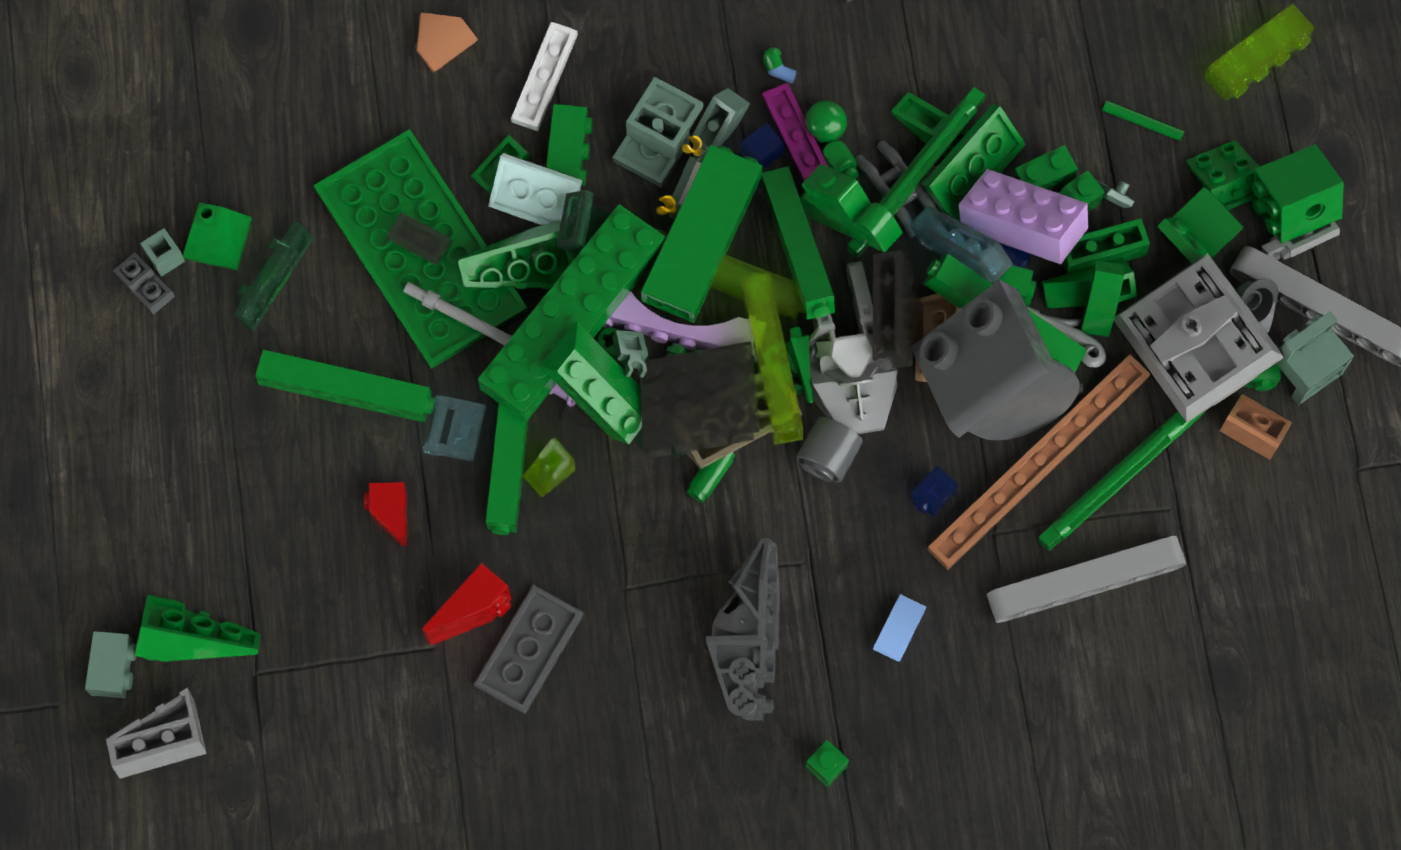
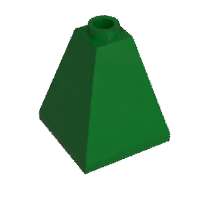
M199 202L184 249L183 258L238 271L252 217L224 207Z

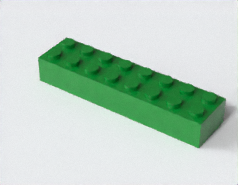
M619 204L478 378L480 390L524 422H527L557 384L540 367L542 362L574 322H578L593 338L655 262L665 242V236Z

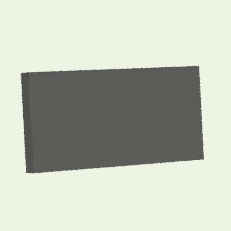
M532 585L476 679L474 687L525 715L581 621L584 612L543 589Z

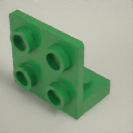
M1237 141L1225 143L1222 146L1186 160L1187 167L1228 210L1254 200L1252 182H1254V169L1258 168L1259 165Z
M1207 187L1202 188L1174 217L1165 218L1157 226L1191 263H1194L1207 253L1213 258L1243 229V225Z

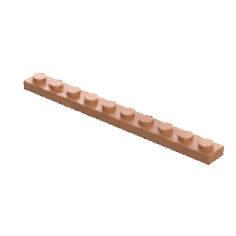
M1131 355L1125 358L929 545L927 550L949 570L1150 377V373Z

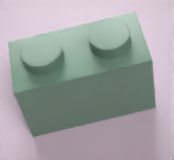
M93 631L85 690L90 695L126 698L127 690H131L133 684V673L130 672L131 661L136 660L135 651L137 645L134 644V640L129 634Z

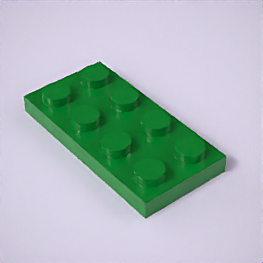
M992 104L922 185L947 221L957 224L960 220V202L987 169L1001 173L1026 144L1001 106Z

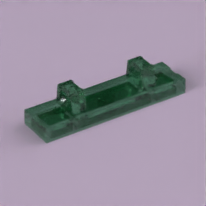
M294 221L282 240L272 238L267 246L273 252L272 256L253 285L249 287L243 284L237 292L243 300L234 312V316L246 328L255 331L314 240L313 236L302 224Z

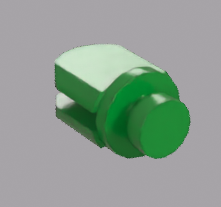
M833 141L825 146L823 157L828 167L855 179L859 176L856 170V159L842 141Z

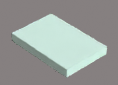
M503 153L499 159L488 207L540 225L560 221L568 228L570 220L572 223L571 216L573 217L582 180Z

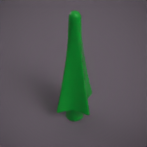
M794 327L789 330L791 337L790 341L786 343V347L799 375L806 401L812 403L809 335L802 337L801 328Z

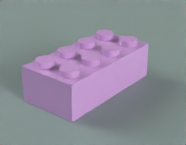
M989 169L983 173L959 204L961 229L1058 264L1064 261L1088 229L1087 203Z

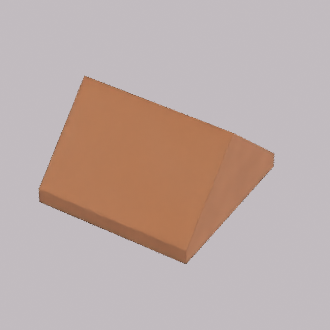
M1241 394L1220 432L1270 460L1292 422Z

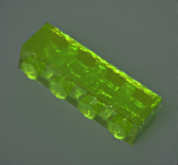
M1291 4L1208 66L1204 78L1225 101H1228L1233 96L1238 98L1247 91L1248 85L1254 80L1256 82L1263 80L1269 74V69L1274 65L1278 67L1283 65L1291 57L1290 53L1294 50H1303L1312 41L1310 37L1315 27L1294 4Z

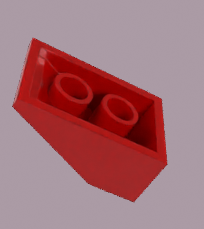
M481 563L422 628L426 641L432 646L492 622L497 616L502 617L511 607L510 601L512 598L509 586Z

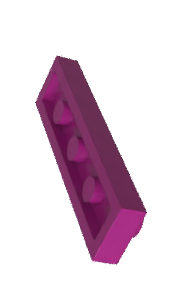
M788 83L762 93V99L802 182L820 164L828 167L814 136L809 133L805 125V118Z

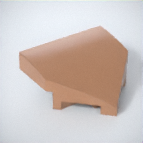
M420 13L415 48H417L416 51L432 73L478 40L460 17Z

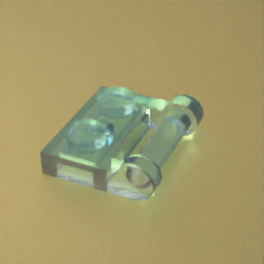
M436 396L434 403L436 410L428 442L424 443L423 452L429 455H441L473 462L486 405L445 396ZM447 410H455L447 444H439Z

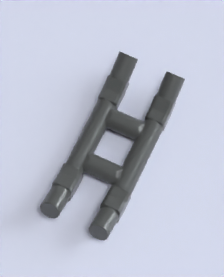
M885 140L879 142L877 148L893 168L881 176L875 166L868 162L863 155H858L855 158L857 166L874 185L882 198L890 190L887 184L900 177L908 168L900 154ZM921 184L917 186L894 215L900 225L903 226L909 238L919 233L910 214L904 207L917 198L932 224L942 219L934 201Z

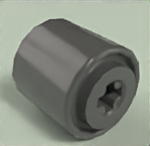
M819 416L801 446L796 459L802 468L811 475L826 482L839 483L846 475L863 440L857 433L845 425Z

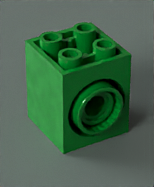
M1314 144L1254 169V182H1252L1254 200L1252 201V206L1257 216H1262L1265 220L1269 233L1275 235L1282 244L1342 219L1344 182L1317 145Z

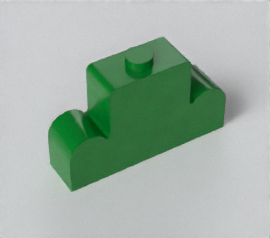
M820 164L802 183L805 190L799 197L802 206L809 218L884 253L903 233L892 214L881 204L871 203L858 181L853 177Z

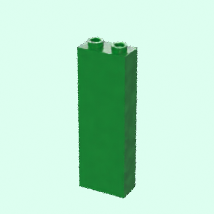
M709 146L641 291L642 302L692 323L695 322L762 178L763 166L757 160L747 156L744 158L737 156L724 146Z

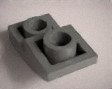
M135 252L113 270L153 315L175 297L173 292Z

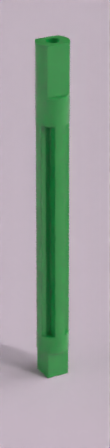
M973 87L880 201L879 204L884 206L892 216L897 213L976 114L977 109L985 100L983 92ZM852 239L847 245V251L859 258L868 245Z
M1206 410L1188 423L1179 411L1175 412L1057 518L1039 536V543L1048 551H1051L1059 542L1065 540L1206 413Z

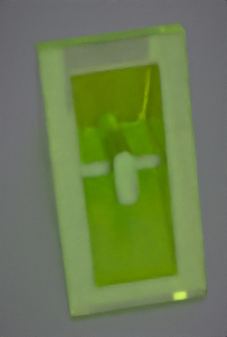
M553 438L523 477L539 496L543 497L576 470L574 458L556 438Z

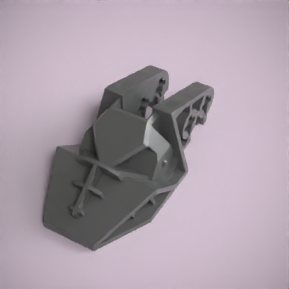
M761 538L756 549L751 552L734 576L728 581V584L733 586L736 592L719 610L712 624V636H706L707 646L727 707L734 715L748 721H763L765 713H772V710H774V700H766V696L758 694V689L763 688L764 683H774L775 655L779 644L780 586L777 544L769 538ZM741 598L743 604L737 608V605Z

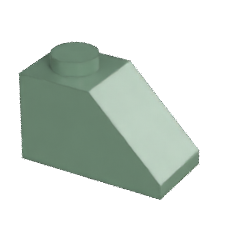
M729 88L713 96L692 136H698L702 140V148H705L707 151L710 145L715 147L722 146L739 125L750 103Z

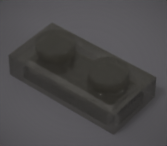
M403 213L400 214L387 235L389 241L436 266L451 244V239Z

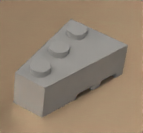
M188 688L181 691L178 697L164 705L162 703L156 707V711L142 720L137 719L106 739L111 765L119 778L207 754L195 700Z

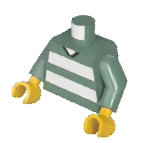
M698 136L688 137L693 143V148L688 144L682 145L683 152L687 154L694 153V158L689 157L673 196L667 195L659 198V201L666 205V207L660 206L656 209L659 215L669 213V216L674 220L678 215L707 153V150L702 148V140Z

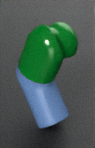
M770 47L763 55V62L768 74L780 80L793 83L797 71L783 66L780 50L776 47Z

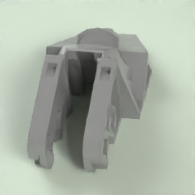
M857 261L847 263L846 272L848 287H851L853 312L856 317L858 334L835 338V324L832 322L831 314L821 318H812L814 332L809 337V362L813 401L827 418L845 425L857 434L885 429L898 385L896 379L898 370L890 349L887 331L875 316L862 262Z

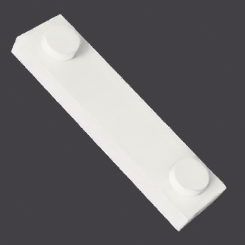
M554 22L550 23L511 117L512 123L535 131L539 130L576 40L577 30Z

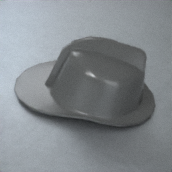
M1267 278L1256 281L1245 279L1244 283L1235 291L1268 334L1273 322L1275 305L1278 298L1277 285ZM1241 321L1235 324L1239 331L1244 327Z

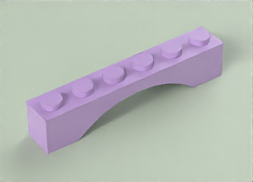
M632 292L627 295L603 325V328L617 327L623 329V331L643 332V335L651 336V339L656 342L667 343L669 341L677 343L690 351L696 348L706 351V354L715 358H722V356L733 358L736 363L741 365H750V363L757 365L766 334V324L740 317L710 326H691L675 323L647 309L636 299Z

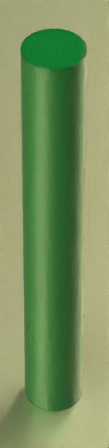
M1107 100L1102 110L1177 141H1181L1184 134L1183 130Z

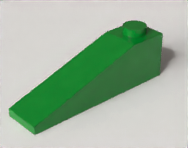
M555 221L531 228L457 258V263L464 287H516L519 289L534 287L551 289L573 262L574 257L571 245L569 246L567 242V228L560 221Z
M147 595L135 656L143 657L146 660L178 661L258 654L260 633L230 621L219 623L210 618V613L202 610L199 614L184 609L185 604L182 602Z

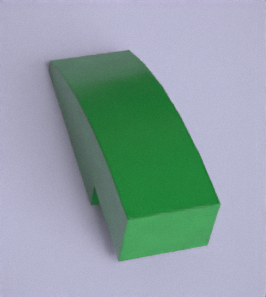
M910 92L891 111V114L926 144L949 116ZM963 129L942 156L946 158L968 131Z
M1096 260L1081 325L1082 332L1109 337L1121 293L1125 265Z

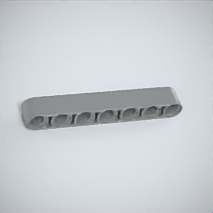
M1244 246L1229 270L1235 279L1244 283L1245 279L1256 281L1267 278L1272 280L1278 288L1277 302L1308 319L1313 318L1317 314L1324 316L1331 311L1338 319L1332 329L1336 334L1389 363L1401 366L1400 326L1255 248Z
M1170 536L1000 587L986 595L996 623H1001L1184 567L1187 563L1177 536Z

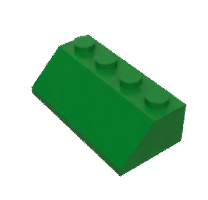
M574 322L540 367L611 439L630 444L647 421L649 395L631 377H626L625 370L578 322Z

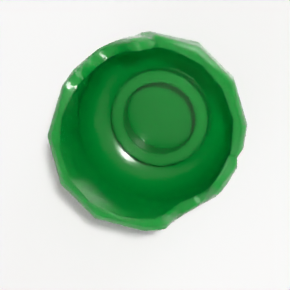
M819 101L814 103L807 111L805 125L809 133L820 143L838 141L847 128V116L843 108L833 101Z

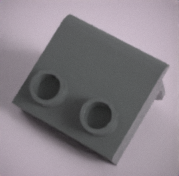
M998 280L911 346L946 424L957 437L970 432L987 440H1009L1030 434L1061 416L1071 406L1079 392V380L1075 372L1052 359L1018 289L1001 280Z

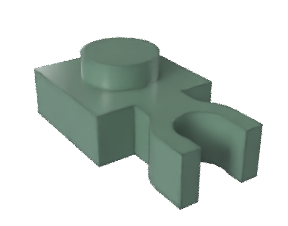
M616 330L612 338L617 360L626 361L624 369L626 377H630L633 368H635L639 372V377L644 378L647 372L644 361L648 356L643 332Z

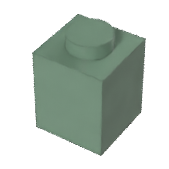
M165 228L140 243L146 256L161 277L185 262L179 248Z

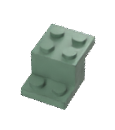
M654 77L626 121L627 135L613 156V162L662 188L683 154L682 145L689 144V129L701 112L703 102Z
M1331 311L1324 316L1317 314L1306 323L1307 328L1300 333L1298 330L1291 332L1283 339L1284 344L1278 348L1284 358L1276 364L1295 386L1296 389L1291 398L1298 406L1343 375L1354 357L1332 330L1338 319Z

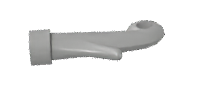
M1027 306V309L1087 349L1082 358L1085 365L1093 368L1103 365L1106 359L1103 346L1093 337L1072 327L1080 326L1082 324L1081 319H1063L1041 314L1039 310ZM1093 352L1096 358L1090 357L1088 353Z

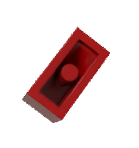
M369 483V492L364 493L365 510H369L372 519L398 544L407 546V489L405 483Z

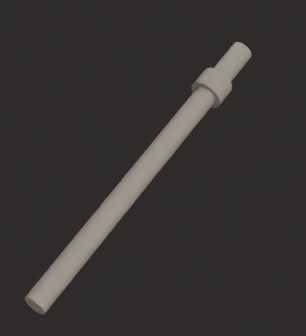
M410 282L404 288V293L420 300L423 306L431 310L437 309L503 345L512 337L440 299V295L431 290L427 292Z

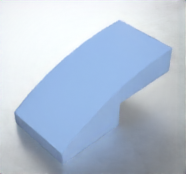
M900 594L873 650L900 662L926 610V606Z

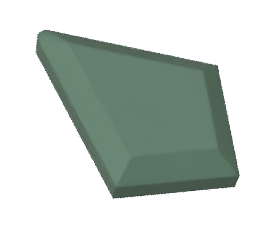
M1096 180L1105 191V199L1123 208L1132 207L1135 201L1125 195L1130 186L1129 184L1119 180L1116 188L1113 189Z

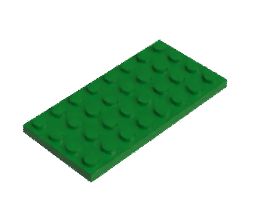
M410 129L313 185L316 193L430 369L486 337V335L437 309L431 310L423 306L420 300L403 292L408 282L427 292L431 290L439 294L440 299L497 329L528 311L527 306L514 287L483 288L463 286L457 258L485 248L487 245Z

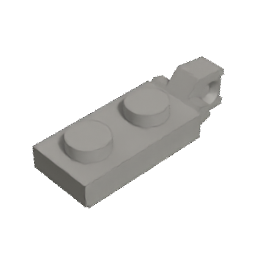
M1333 222L1282 244L1274 236L1270 239L1269 243L1262 246V253L1275 260H1279L1281 257L1288 259L1340 235V228Z

